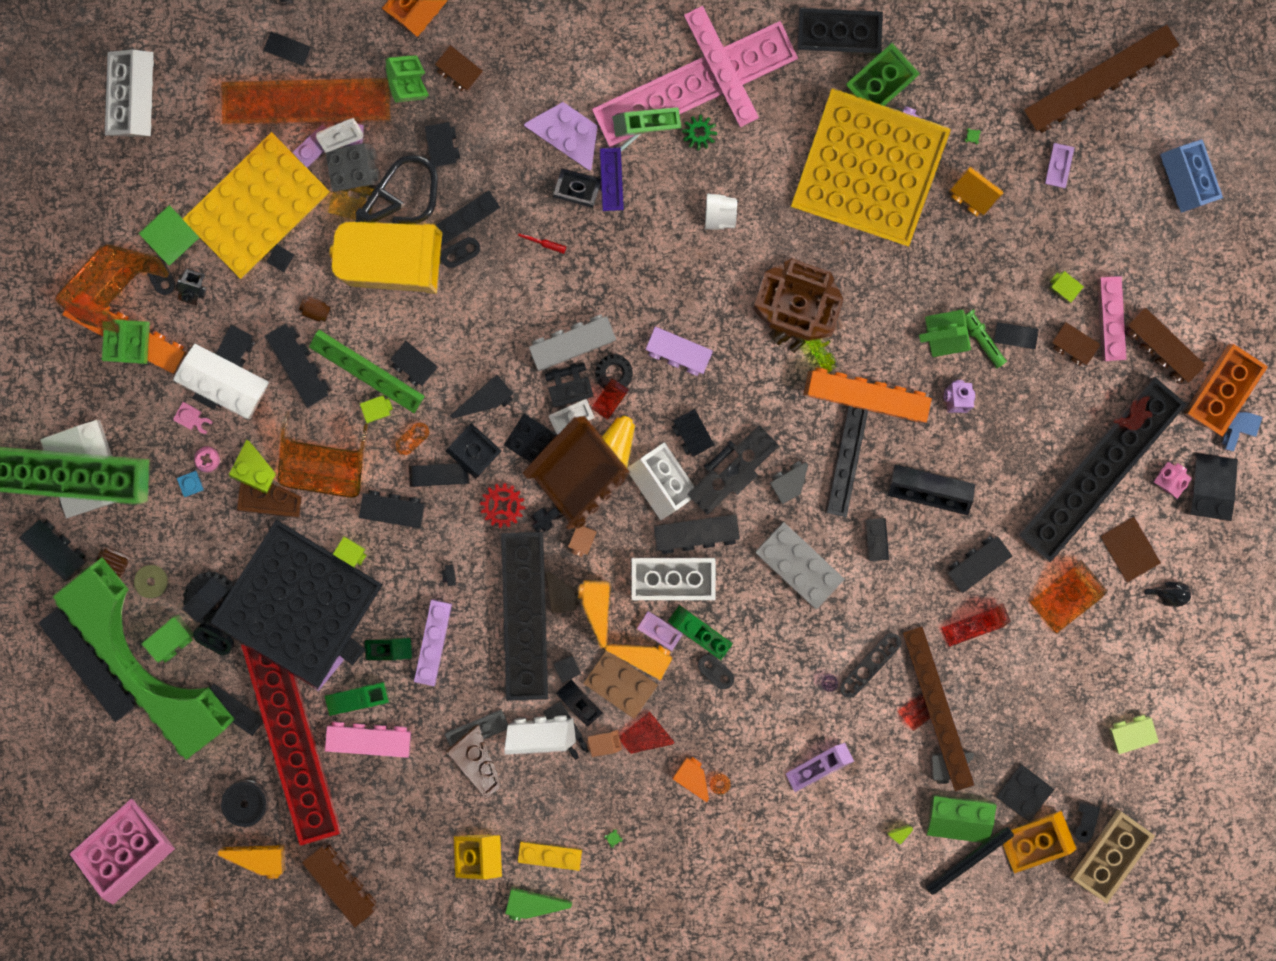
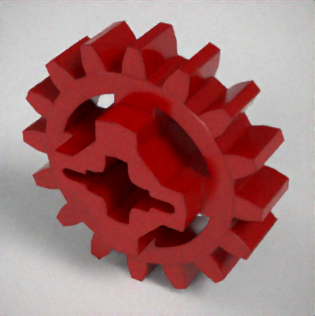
M506 483L503 484L502 488L495 484V490L489 487L488 491L490 494L482 495L486 501L480 502L481 505L485 506L481 513H487L485 520L492 519V526L497 522L499 523V528H502L503 523L510 527L511 521L515 524L518 523L517 516L523 517L520 510L525 509V506H522L520 503L525 499L518 497L521 491L516 493L513 491L515 486L512 485L508 489ZM504 491L510 493L511 495H509L508 497H500V495L497 492ZM492 498L494 500V508L490 511L489 501ZM511 499L506 506V511L502 509L495 512L498 509L499 500L504 502ZM516 500L517 509L516 512L513 513V511L511 510V504ZM505 514L508 519L501 520L495 518V516Z

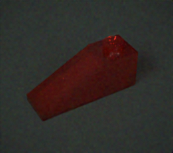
M1001 603L946 625L941 629L948 646L951 647L1003 628L1011 620L1004 603Z

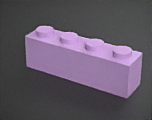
M431 600L414 680L416 683L436 685L453 603Z

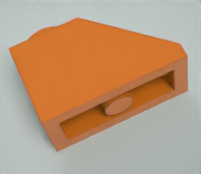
M686 757L672 776V779L707 803L709 796L704 769L700 767L702 763L694 757H691V759Z

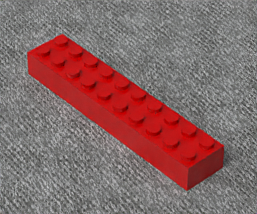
M241 644L299 845L340 834L342 830L297 677Z

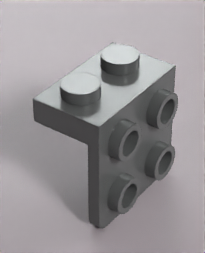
M363 143L326 152L330 183L333 191L337 192L363 186L373 187L378 185L380 172L375 165L377 155L372 144Z

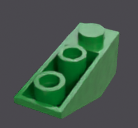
M681 605L678 606L668 620L676 629L720 660H722L733 645L732 642Z
M385 681L324 696L329 716L390 702Z

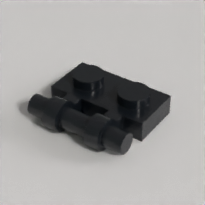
M573 363L570 364V367L559 370L555 368L552 369V372L544 374L546 382L555 380L556 386L548 387L554 408L594 397L589 378L580 379L579 376L580 372L587 371L585 363L577 365ZM573 374L574 381L562 384V377Z

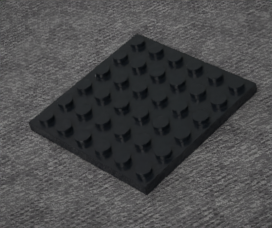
M275 520L213 617L210 625L318 690L383 584L349 565L280 521Z

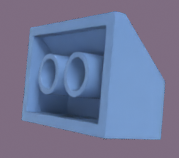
M1203 140L1195 141L1160 154L1181 213L1223 198Z

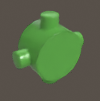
M968 128L966 130L968 133L965 142L979 144L978 139L981 131Z
M613 829V832L604 837L612 848L623 840L616 829Z

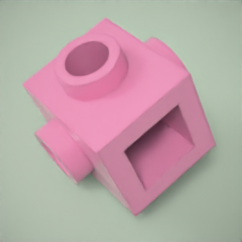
M1167 462L1154 483L1163 491L1178 499L1192 478L1186 474L1187 469L1177 463L1174 466Z

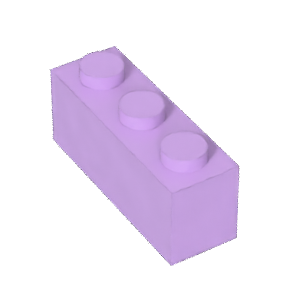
M658 327L654 328L646 347V351L649 352L648 356L660 360V357L668 360L667 364L676 368L682 365L687 368L686 372L698 376L699 373L704 374L713 350Z

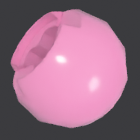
M201 447L194 454V465L201 472H212L219 465V453L212 447ZM210 454L209 458L212 459V462L204 465L202 456Z

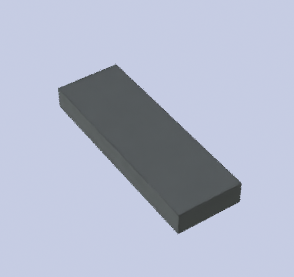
M500 709L444 733L449 746L451 747L477 724L480 727L483 739L507 730L509 724L503 710Z

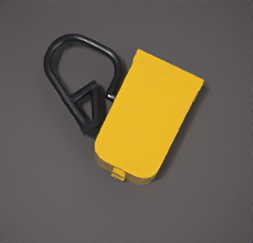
M408 155L396 160L380 183H378L363 207L358 208L356 211V222L343 223L336 229L334 244L330 246L332 271L346 285L360 288L437 294L442 231L435 224L411 225L425 221L433 213L436 206L438 173L431 161L417 155ZM410 162L424 165L431 175L429 204L426 210L416 217L395 216L392 219V224L375 223L401 210L405 204L385 190V187L398 168ZM379 197L392 204L372 215L368 214Z

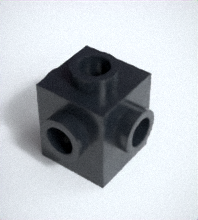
M186 269L182 279H178L175 290L178 291L177 300L197 306L200 298L204 299L207 287L204 286L206 275Z

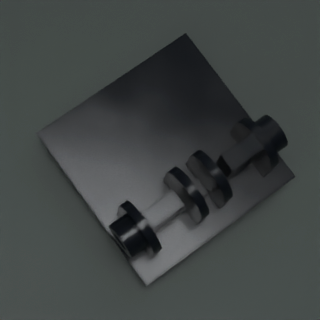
M523 413L504 446L532 463L557 434Z

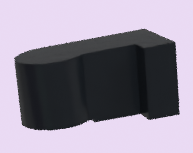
M1078 801L1076 809L1081 813L1078 824L1073 829V834L1078 841L1086 843L1093 837L1100 807Z

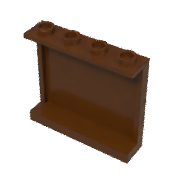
M585 416L574 417L523 471L527 479L534 478L569 521V524L566 526L567 529L581 528L587 522L586 518L599 510V505L613 495L612 491L616 487L621 486L626 481L625 477L630 473Z

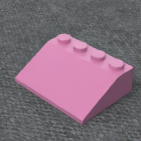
M130 799L73 850L70 856L101 898L114 904L175 848L133 799Z

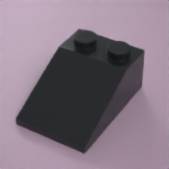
M1196 453L1186 514L1232 521L1238 459Z

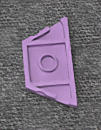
M564 102L524 124V127L591 171L598 125Z

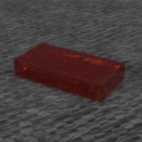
M611 378L591 409L608 420L629 389Z

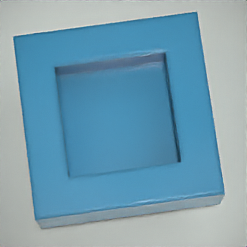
M197 471L177 478L184 498L204 490Z

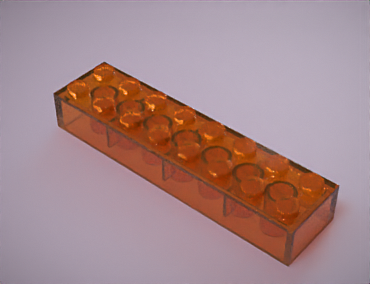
M387 78L221 82L222 124L224 126L339 124L352 118L355 119L356 123L392 122L391 90Z

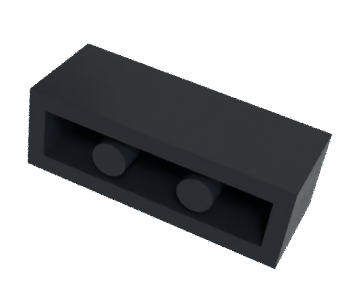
M368 490V494L363 493L359 518L422 528L426 505L421 503L422 499L409 497V501L401 500V495L390 493L388 497L380 496L381 492Z
M988 536L981 542L983 545L977 550L972 548L964 554L966 556L961 562L956 560L948 566L949 571L946 574L960 593L967 591L1012 557V554L998 536Z

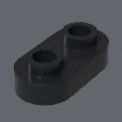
M472 237L465 238L444 249L441 254V261L448 268L458 267L479 254L480 244ZM467 245H473L474 250L472 252L466 251ZM454 254L455 260L453 262L448 261V255Z
M159 256L147 258L144 268L155 290L161 295L171 294L175 290L176 283L165 261ZM154 263L159 264L158 270L152 269ZM164 281H167L169 283V287L167 289L162 288V283Z
M199 624L193 632V637L197 643L219 655L229 654L234 647V641L231 637L211 625Z
M706 654L699 659L698 668L700 672L718 688L728 689L733 685V673L715 656ZM711 661L712 667L705 668L704 663ZM721 675L728 677L726 682L720 681Z

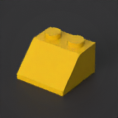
M500 835L453 836L455 878L486 880L502 877Z

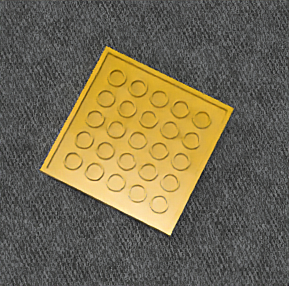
M832 88L791 207L909 247L951 128Z

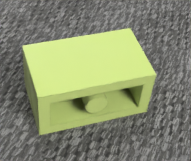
M1140 715L1134 717V721L1130 723L1125 721L1114 723V727L1110 728L1109 731L1116 753L1122 754L1158 743L1152 718Z

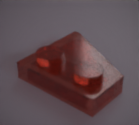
M650 711L619 736L620 741L630 754L665 747L675 743Z

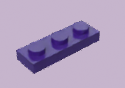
M600 148L603 212L624 211L621 148Z

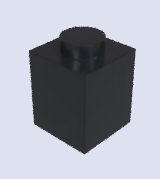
M573 654L553 663L562 683L581 674Z

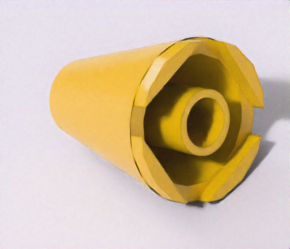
M621 416V418L617 417L602 438L623 464L628 467L635 425L632 423L633 420L631 418Z

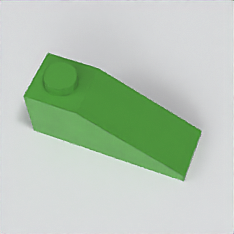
M678 107L624 112L612 116L615 137L681 128Z
M511 887L505 914L509 915V919L521 921V918L528 919L569 909L572 906V901Z

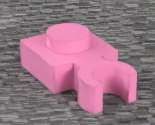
M182 402L173 418L174 421L190 430L193 429L194 425L197 426L199 432L207 434V431L202 428V424L204 422L213 423L209 418L201 419L199 416L202 412L185 402Z

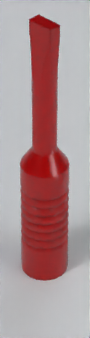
M518 234L520 237L541 244L544 248L562 254L566 252L567 246L546 239L540 240L528 235Z

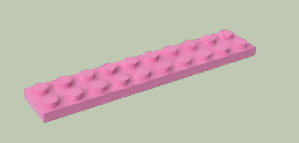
M781 21L724 47L742 85L798 60ZM702 57L595 107L592 111L609 147H612L636 136L615 137L612 116L624 112L676 107L679 108L680 115L723 95L705 57Z

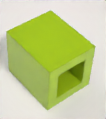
M1063 271L1061 274L1057 272L1050 280L1052 285L1049 289L1069 304L1084 286L1067 272Z
M384 395L360 403L367 424L391 416L390 411L393 410L390 399H385Z
M346 536L342 538L333 555L353 567H356L357 564L361 566L367 556L364 553L366 548Z

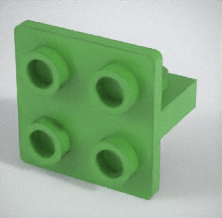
M964 310L925 317L927 329L925 334L919 335L920 343L930 342L932 357L971 350Z

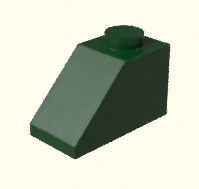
M411 638L365 640L366 661L412 659Z

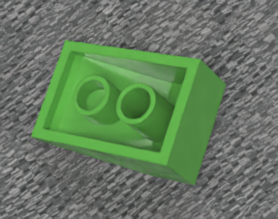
M891 43L846 85L857 97L885 106L918 77L920 73L898 48Z

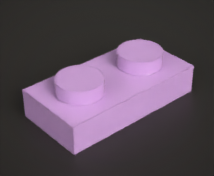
M323 124L292 152L307 168L325 152L316 138L317 132L327 129Z
M1053 143L1045 185L1066 188L1075 147Z
M647 611L637 627L638 630L671 651L683 635L678 629Z

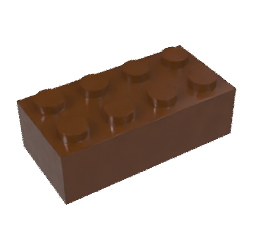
M1146 307L1139 309L1124 324L1125 335L1131 341L1136 340L1140 344L1139 348L1143 353L1152 355L1155 358L1154 363L1160 369H1166L1170 372L1169 377L1176 384L1190 383L1206 366Z
M323 843L307 856L302 864L354 928H356L375 912L377 901L371 893H365L362 888L364 885L358 877H352L349 873L351 869L344 860L339 861L336 857L338 853L331 844L327 846L326 843Z

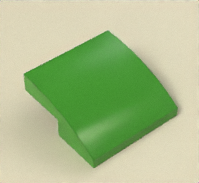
M417 55L386 59L387 79L395 103L424 100L429 96L421 80L425 71Z
M170 205L139 232L141 237L169 266L200 238Z
M104 319L102 361L147 364L150 322Z

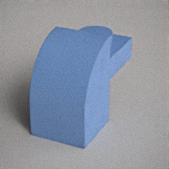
M1239 412L1228 427V433L1225 432L1222 437L1221 444H1224L1223 449L1234 452L1240 433L1256 437L1262 417L1248 412Z

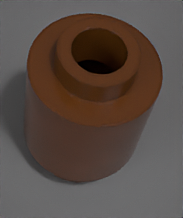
M308 296L307 300L302 299L299 311H302L301 316L317 322H326L331 307L326 305V302Z

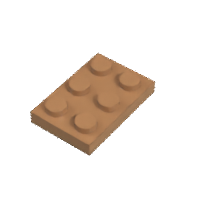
M608 651L604 652L583 683L634 719L658 686L657 683Z

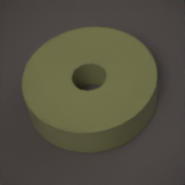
M144 566L135 575V589L145 598L159 597L168 587V576L159 566ZM149 578H153L155 580V584L153 586L148 584Z

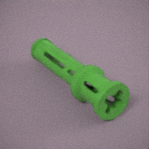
M972 309L965 314L969 336L975 337L997 369L1004 365L1007 360L985 331V324H981L974 314L975 310Z

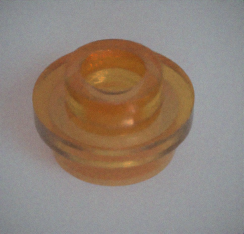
M716 774L710 780V788L715 794L723 795L731 787L730 779L724 774ZM718 781L724 782L723 788L716 786Z

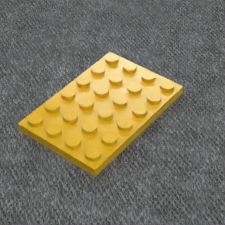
M271 132L183 220L242 279L330 191Z

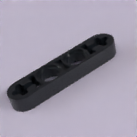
M888 633L873 647L841 682L840 692L842 695L851 698L860 692L900 648L901 639L898 635ZM895 637L897 645L895 647L890 646L887 649L890 652L887 656L885 651L880 649L879 646L882 644L885 648L888 644L887 638L893 639ZM881 652L883 654V661L878 664L872 661L873 653ZM861 667H866L869 670V676L865 679L859 678L857 674ZM853 675L858 681L862 682L860 686L857 683L853 686V693L844 692L846 690L844 685L846 683L850 685L854 681L851 679Z

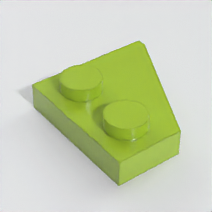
M246 440L229 473V477L267 494L276 477V473L251 442Z

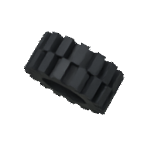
M612 354L605 356L599 361L596 366L595 375L597 382L603 389L610 392H618L630 384L633 370L626 358L621 355ZM617 365L622 369V377L618 381H611L607 378L606 370L609 366Z

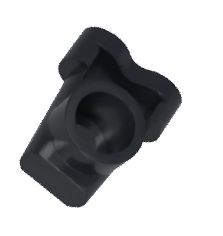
M557 506L548 512L545 508H542L531 516L534 521L532 526L537 532L543 531L545 533L554 527V521L559 520L564 515Z

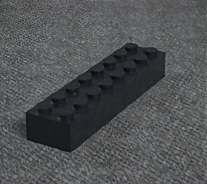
M543 532L501 533L506 701L548 700Z

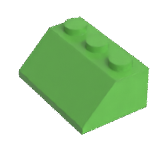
M932 794L927 836L985 843L990 839L993 830L996 804L994 802Z

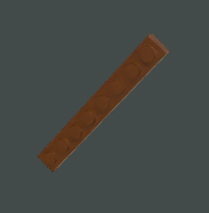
M923 626L903 632L954 791L975 786Z

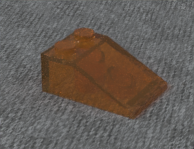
M1080 560L1032 599L1030 603L1057 634L1102 599L1108 590L1087 565Z

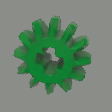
M699 115L698 122H696L695 117L692 116L690 119L693 124L687 121L684 123L689 129H683L682 133L689 134V136L683 138V141L687 142L691 139L688 147L692 148L694 143H696L697 151L700 150L701 144H703L705 149H708L706 141L714 144L715 140L709 136H717L716 131H710L716 125L715 123L707 125L710 122L709 117L706 118L705 122H702L703 115ZM700 128H703V133H705V136L703 137L700 135L699 137H696V132H694V130H699Z

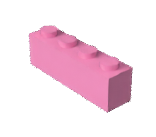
M1122 276L1098 278L1102 362L1126 360Z
M332 722V725L327 726L325 751L406 758L410 756L411 731H407V727L395 726L394 730L386 729L385 725H374V728H365V724L353 723V727L344 726V722Z

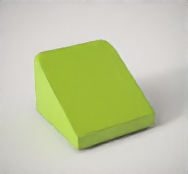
M906 825L889 831L887 834L898 844H902L913 831V828L910 825Z

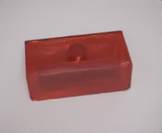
M923 693L898 711L913 731L931 718Z

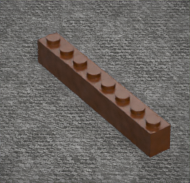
M1166 24L1024 109L1022 114L1033 132L1040 131L1042 134L1052 128L1050 123L1055 120L1059 123L1070 117L1068 114L1074 109L1076 112L1087 107L1086 102L1093 98L1094 101H1097L1105 96V90L1109 88L1112 91L1123 85L1122 80L1129 77L1132 80L1141 74L1140 69L1145 66L1147 69H1150L1159 63L1157 59L1164 56L1167 59L1177 53L1175 48L1180 45Z

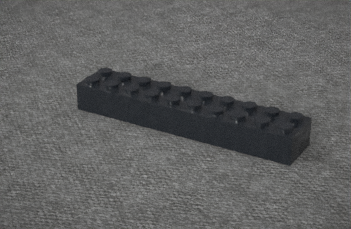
M1152 377L1016 535L1043 559L1051 563L1187 404L1156 377Z

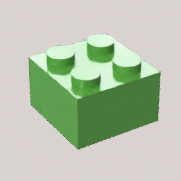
M177 615L151 635L142 645L157 663L161 661L166 663L177 655L176 649H183L193 641L191 638L193 631Z

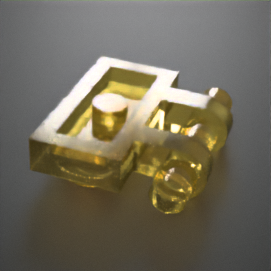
M370 186L342 190L341 194L333 193L328 213L356 221V211L358 208L363 207L367 196H370L374 189L370 188ZM349 191L360 193V198L348 197Z

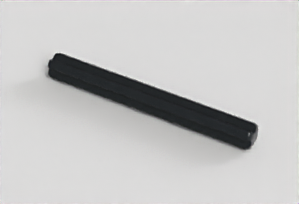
M1009 827L1004 828L927 884L926 889L931 895L936 894L1014 837V833Z

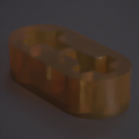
M421 422L414 424L396 441L395 447L397 452L401 455L412 453L429 437V427ZM416 427H425L424 437L418 436L416 439L412 437L417 432ZM411 438L413 442L409 444L410 450L401 451L400 442L402 440L407 442Z

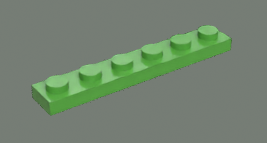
M321 330L317 331L309 345V348L414 414L425 397Z

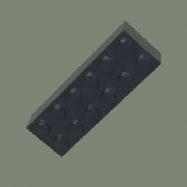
M59 607L38 622L39 626L114 722L121 720L139 706L136 703L135 697L123 687L119 677L110 671L106 661L96 654L92 644L83 638L79 628L69 621V616Z

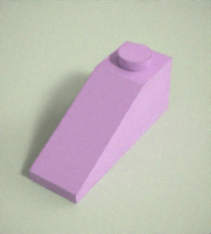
M843 743L832 747L786 773V776L794 792H797L851 764L854 760L846 744Z

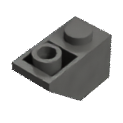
M799 460L789 466L791 470L784 474L781 471L771 477L773 481L770 482V485L781 504H785L801 494L808 469L807 462L801 463Z

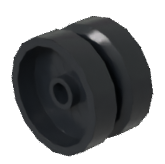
M243 779L236 781L226 789L222 796V813L227 821L235 826H253L268 811L270 801L268 792L262 784L255 780ZM241 801H248V806L244 807V804H241Z

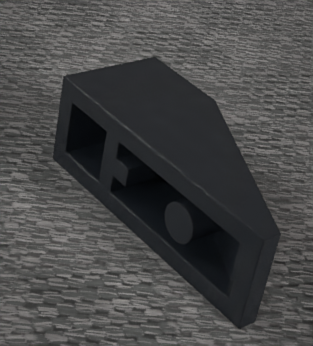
M496 375L455 410L450 417L455 419L498 408L500 405L505 407L513 400L511 396L514 393Z

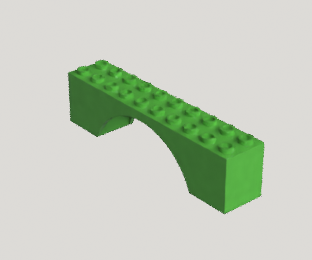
M102 557L53 596L55 603L69 616V621L79 628L83 638L92 644L96 654L106 661L110 671L119 677L123 687L133 694L136 703L146 710L150 720L160 727L163 736L173 743L177 753L187 760L222 733L233 722L234 718L209 687L185 689L166 684L152 676L138 663L128 647L122 626L123 604L129 589Z

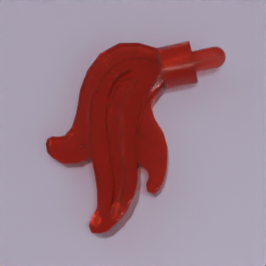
M1145 396L1138 403L1137 400H1134L1130 407V417L1127 419H1114V423H1118L1119 426L1126 427L1131 431L1139 429L1147 417L1152 418V413L1145 411L1146 403L1150 397Z

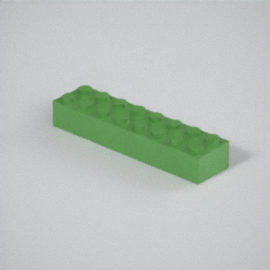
M0 447V492L133 504L148 501L149 459Z

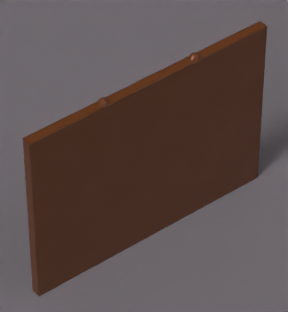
M1135 517L1100 536L1127 583L1161 564Z

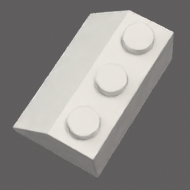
M665 442L627 467L630 471V476L660 520L692 500L687 494L694 488V485Z
M558 715L554 719H546L545 716L535 717L534 720L526 721V718L514 719V722L507 727L505 755L566 751L576 743L573 718H567L566 715Z

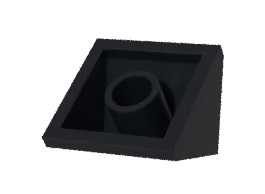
M561 168L553 200L593 210L601 179Z

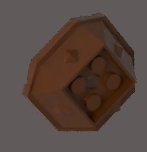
M791 258L785 261L784 264L764 273L753 310L769 328L784 332L787 336H795L806 341H813L832 337L844 299L830 271Z

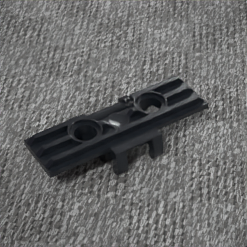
M760 425L738 446L729 440L727 442L728 445L708 464L705 463L703 465L709 474L687 495L707 515L732 491L739 496L748 484L756 480L759 475L754 470L779 447ZM747 449L752 450L755 455L754 459L750 462L745 461L742 457L743 452ZM735 451L738 457L718 475L714 469ZM717 478L724 481V488L720 491L715 490L712 486L713 481Z

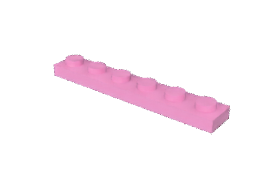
M701 6L685 14L684 17L739 127L741 128L759 119L704 7Z

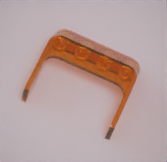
M104 245L57 293L55 300L81 323L117 333L120 330L110 313L104 311V309L110 305L114 298L123 291V288L139 273L147 272L162 277H167L169 273L157 256L113 245Z
M285 411L280 436L279 484L291 489L347 498L357 497L361 490L369 424H364L359 450L338 449L292 440L288 435L290 412Z

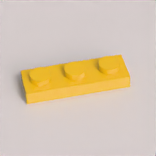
M520 841L518 863L580 871L582 849Z

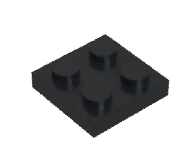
M471 423L445 452L477 479L502 450Z
M1020 764L996 797L1030 822L1055 789L1024 765Z

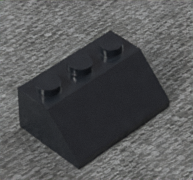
M39 519L19 539L64 581L71 580L88 562L85 559L86 554L79 548L74 549L70 545L71 540L63 533L59 535L54 530L56 526L51 521Z

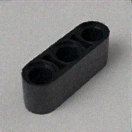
M459 463L408 466L410 487L470 484L469 473Z

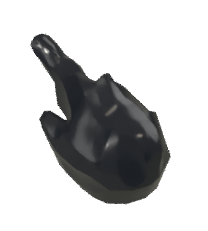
M1169 581L1164 583L1167 586L1166 589L1156 587L1144 591L1145 595H1156L1166 600L1162 602L1165 606L1180 607L1188 604L1192 599L1191 587L1180 582Z

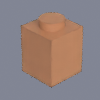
M585 526L579 529L576 528L568 546L572 549L571 553L580 557L583 554L588 555L597 531Z
M618 730L597 733L588 737L587 747L592 757L613 754L622 750Z

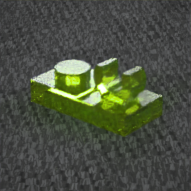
M821 339L806 341L822 369L828 370L827 373L837 367L833 354L831 352L828 353L824 349V347L831 343V340L822 342Z

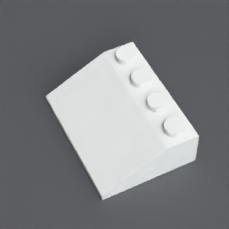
M100 420L85 423L40 439L44 451L112 456ZM59 497L66 519L116 503Z

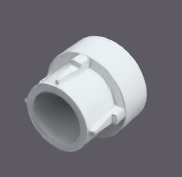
M707 194L705 229L724 230V228H735L737 218L736 198H729L720 194Z

